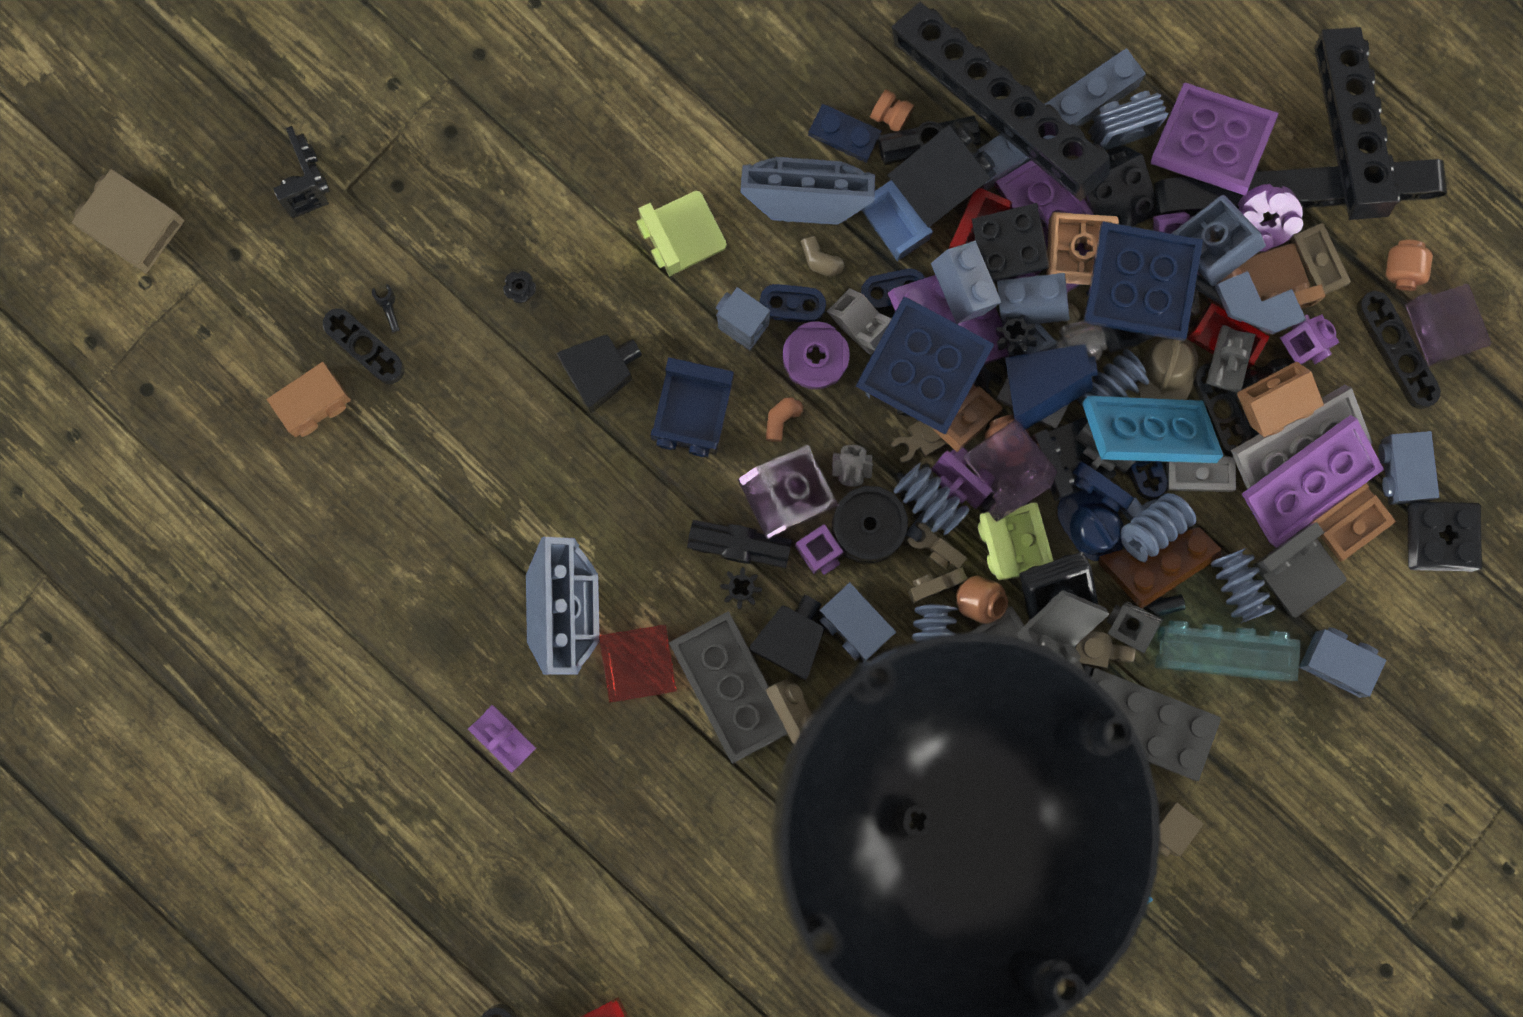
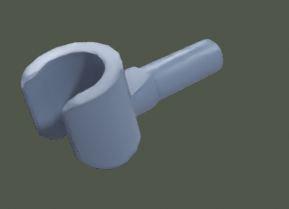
M1135 497L1128 510L1121 509V511L1128 520L1132 521L1134 517L1139 516L1144 509L1149 508L1159 498L1141 505Z

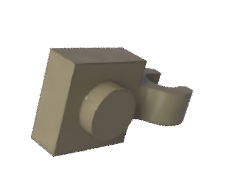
M916 522L915 526L922 531L921 539L915 541L908 536L904 539L911 547L917 549L926 547L932 552L930 558L945 569L948 565L959 569L967 559V557L942 538L933 534L926 524Z
M1091 631L1075 646V649L1080 654L1079 661L1081 664L1105 669L1108 668L1109 659L1127 663L1134 662L1136 649L1127 646L1111 645L1113 636L1096 631Z

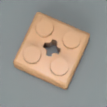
M1052 213L1049 219L1047 247L1050 266L1046 269V275L1065 273L1066 283L1090 285L1100 225L1102 222L1118 224V217ZM1079 243L1084 244V249L1089 250L1085 256L1080 255L1079 251L1075 250Z

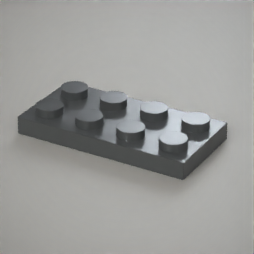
M729 611L669 642L731 763L788 734L765 690L769 686Z
M1093 668L1090 677L1120 707L1140 740L1148 763L1191 780L1199 781L1221 717ZM1110 725L1107 730V737L1109 741L1113 738L1114 729L1112 725Z

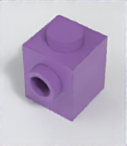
M825 524L805 536L795 545L796 550L813 575L820 570L825 575L840 565L838 558L842 556L843 551Z

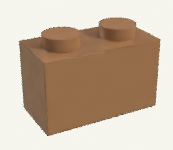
M1297 361L1237 392L1250 427L1263 437L1281 432L1284 426L1298 419H1305L1311 416L1315 410L1324 406L1312 372Z
M321 362L266 399L287 431L294 437L309 435L318 428V422L327 416L333 418L346 409L345 404L351 401L337 378L324 362Z

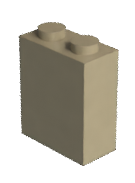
M110 169L106 175H102L97 180L94 192L87 201L82 202L78 206L74 214L75 218L71 222L82 232L147 274L184 223V220L174 210Z

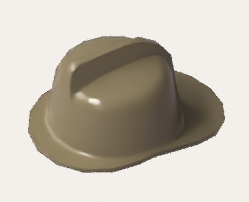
M1158 337L1150 343L1142 364L1146 370L1149 384L1144 385L1138 381L1141 398L1187 400L1198 367L1197 351L1188 339L1180 341Z

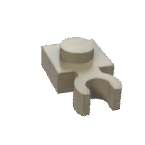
M918 421L908 427L911 437H898L891 443L892 449L899 445L907 447L908 454L899 460L901 464H904L913 458L917 450H920L922 455L926 457L948 443L933 430L934 428Z
M963 567L933 579L931 574L912 581L914 587L908 591V594L914 604L959 585L968 578Z

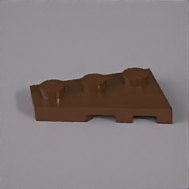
M1199 527L1188 530L1183 534H1178L1177 539L1172 542L1168 541V546L1165 549H1159V553L1156 556L1151 557L1148 555L1146 562L1137 560L1126 549L1099 556V565L1143 609L1211 564L1214 560L1220 558L1222 549Z

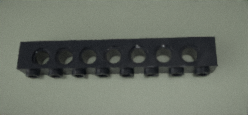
M919 2L892 26L894 44L1080 202L1109 176L1110 158L1103 147L1098 144L1093 145L1085 138L1080 128L1065 122L1059 112L1052 105L1042 103L1029 86L1019 84L1013 79L1011 72L1005 66L996 65L990 60L989 55L982 47L973 46L967 41L966 36L959 28H952L944 22L943 17L936 9H929L922 2ZM975 77H983L982 79L978 80L973 79ZM999 96H1005V97H1006V98H1004V99H996V98L999 97ZM1021 116H1030V118H1027V119H1021L1020 117H1021ZM1048 135L1054 136L1052 139H1044L1043 137ZM1075 155V156H1078L1079 158H1077V159H1068L1067 157H1068V156Z

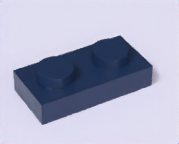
M822 103L808 132V136L867 163L882 131Z

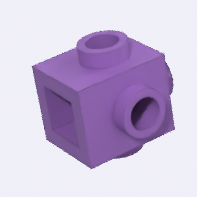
M1322 314L1312 319L1305 315V321L1291 326L1293 330L1280 338L1295 362L1303 364L1312 360L1315 365L1332 355L1329 349L1339 343L1333 324L1325 319Z

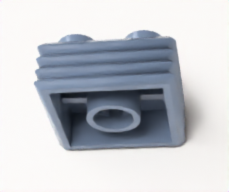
M1143 91L1132 96L1129 103L1119 105L1118 101H1114L1100 107V114L1093 118L1094 123L1088 134L1092 135L1090 139L1094 141L1093 145L1098 144L1105 150H1109L1154 135L1169 114L1164 112L1166 107L1162 105L1164 101L1160 99L1161 94L1155 93L1150 95L1149 91Z
M1225 195L1218 197L1171 233L1203 240L1198 272L1211 286L1216 285L1266 246L1262 234Z

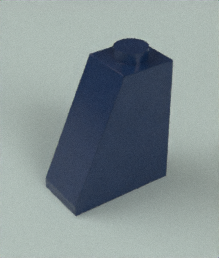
M1086 344L1005 357L1017 430L1024 431L1093 390L1091 376H1097L1098 372L1095 355L1088 356Z

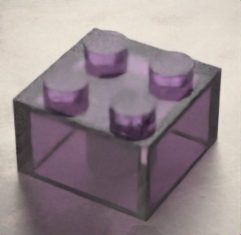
M808 445L761 464L737 479L767 540L813 520L838 505Z

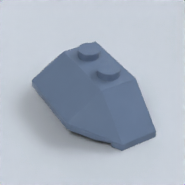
M774 157L759 161L754 165L747 164L742 166L740 193L771 220L839 225L874 202L875 175L869 172L864 173L859 168L842 161Z
M542 537L526 573L527 644L544 675H577L582 668L581 666L600 642L598 573L587 556L579 548L575 538Z

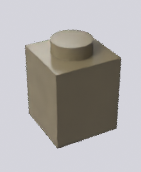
M1169 802L1159 815V853L1165 857H1168L1169 854L1180 857L1204 823L1177 802Z

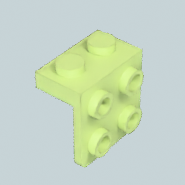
M699 191L689 193L656 210L653 209L651 203L638 208L640 219L636 222L644 239L650 237L655 247L651 250L654 260L659 268L665 267L669 276L699 263L726 248V241L702 193Z
M1030 503L1004 512L980 514V523H978L981 539L987 543L990 554L987 556L988 567L998 580L1020 578L1019 574L1033 566H1041L1054 561L1038 503Z

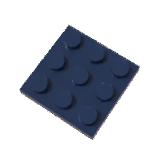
M1102 222L1083 323L1180 341L1186 340L1203 240Z
M904 296L856 387L946 435L995 344Z

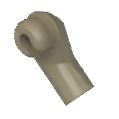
M816 236L808 237L801 241L808 266L812 271L828 277L835 276L843 271V260L839 256H832L821 252Z

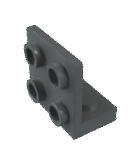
M1317 522L1306 526L1253 564L1254 567H1259L1260 571L1258 573L1292 618L1301 615L1347 580L1317 538L1325 532Z
M1061 591L1035 617L1029 620L1017 633V636L1021 640L1053 651L1084 671L1079 661L1080 654L1074 647L1100 624L1109 613L1103 606L1069 592Z

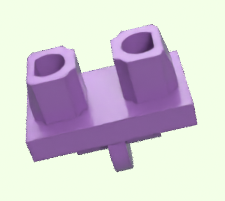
M962 448L959 452L955 450L949 452L947 450L931 470L940 477V486L950 488L947 499L951 496H957L961 504L966 500L976 509L992 492L990 487L996 477L987 468L983 467L976 474L972 473L966 467V464L972 459L966 449Z
M491 705L468 728L511 773L536 749L494 705Z

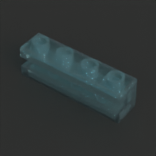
M1169 621L1168 626L1158 628L1157 641L1160 642V654L1156 655L1155 668L1283 682L1298 681L1301 640L1290 639V633L1270 631L1269 637L1256 635V629L1236 628L1235 633L1223 632V626L1202 624V629L1189 628V622Z

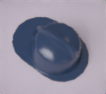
M1082 490L1060 500L1058 519L1077 550L1083 552L1086 558L1099 561V556L1122 550L1123 544L1120 532L1124 525L1116 512L1100 502L1103 498L1093 490L1090 494Z

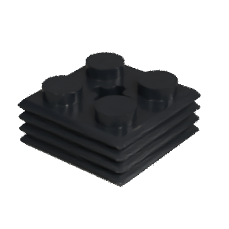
M1416 501L1407 506L1408 568L1410 570L1473 572L1482 568L1481 505L1479 503ZM1446 531L1450 536V541L1446 542L1445 539L1440 538L1439 533Z
M1083 552L1065 555L1050 563L1033 566L1019 574L1029 620L1035 617L1061 591L1069 592L1098 604L1091 565Z

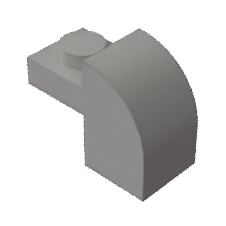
M850 288L826 311L838 326L869 354L875 351L891 321V318L880 314L864 294Z

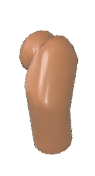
M793 397L784 398L769 411L766 431L767 441L782 442L784 422L791 417H799L803 412V405L799 400H795Z

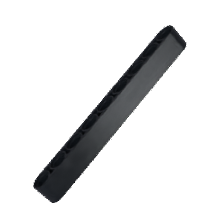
M1429 159L1394 162L1392 175L1394 184H1398L1400 188V201L1434 199L1448 193L1443 160ZM1338 166L1255 172L1247 191L1249 192L1260 185L1271 184L1273 187L1283 188L1282 186L1289 188L1296 195L1302 208L1346 205ZM1191 177L1169 178L1154 183L1157 216L1183 211L1190 216H1194L1221 195H1225L1239 209L1238 203L1244 196ZM1366 178L1369 182L1375 183L1373 180Z

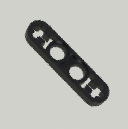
M1381 291L1367 293L1357 304L1358 316L1406 400L1416 409H1425L1434 405L1440 398L1441 390L1439 384L1387 295ZM1370 301L1380 304L1377 312L1368 311L1367 306L1371 304ZM1387 316L1389 320L1377 327L1375 323ZM1391 327L1397 331L1398 341L1396 344H1388L1383 340L1382 331L1384 328ZM1401 356H1408L1414 361L1415 368L1412 373H1405L1399 368L1398 363ZM1419 373L1421 374L1422 378L1418 379L1417 382L1409 384V379L1414 378ZM1420 388H1427L1430 392L1426 398L1420 399L1416 393L1420 391Z

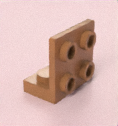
M1294 243L1256 254L1238 267L1242 273L1249 272L1261 301L1292 289L1301 309L1315 306L1326 297L1322 284L1310 287Z

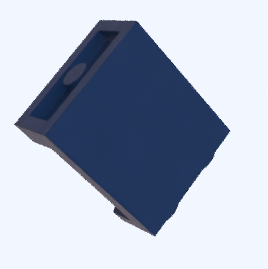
M668 357L665 369L666 376L656 419L651 430V440L657 441L656 446L663 449L676 450V446L689 448V454L707 458L709 453L717 454L734 372Z

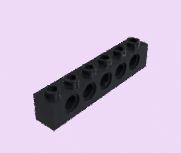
M1361 27L1324 29L1319 35L1314 50L1349 220L1389 217L1395 205L1400 201V188L1398 184H1394L1392 175L1394 160L1392 155L1388 154L1386 147L1388 133L1386 126L1381 123L1380 97L1375 95V71L1369 67V43L1367 39L1363 38ZM1366 178L1373 180L1375 183L1369 182Z

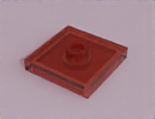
M666 624L599 635L609 703L677 692Z

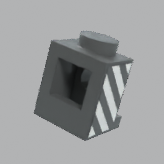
M1126 601L1122 608L1116 605L1110 614L1107 623L1112 625L1108 634L1145 653L1163 619ZM1136 618L1140 623L1139 628L1131 629L1127 624L1128 619Z

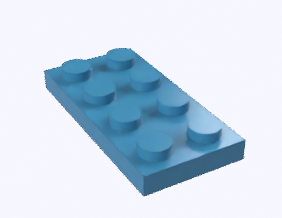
M1087 396L1082 403L1102 460L1217 463L1223 457L1203 401Z

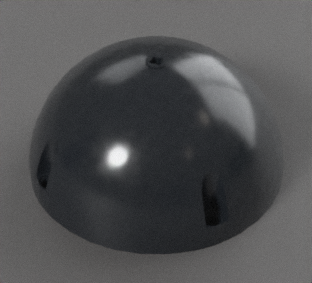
M984 633L933 636L897 647L870 662L859 664L854 669L853 674L834 688L806 721L788 755L776 793L772 827L774 869L784 909L798 936L801 950L812 958L820 971L834 986L868 1013L876 1017H1059L1078 1005L1106 979L1129 948L1146 913L1157 875L1160 845L1157 793L1148 759L1132 725L1112 697L1081 668L1049 649L1015 637ZM1112 725L1114 729L1113 738L1109 741L1107 737L1108 727ZM1062 980H1065V989L1058 995V985Z

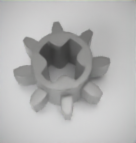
M846 445L842 447L841 454H833L832 475L839 476V482L843 485L859 486L863 483L864 477H872V455H866V450L861 446Z

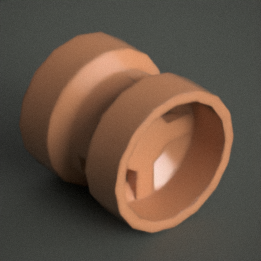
M885 89L877 101L870 118L878 123L885 122L889 124V128L892 131L899 132L902 131L915 105L907 100H898L893 92Z

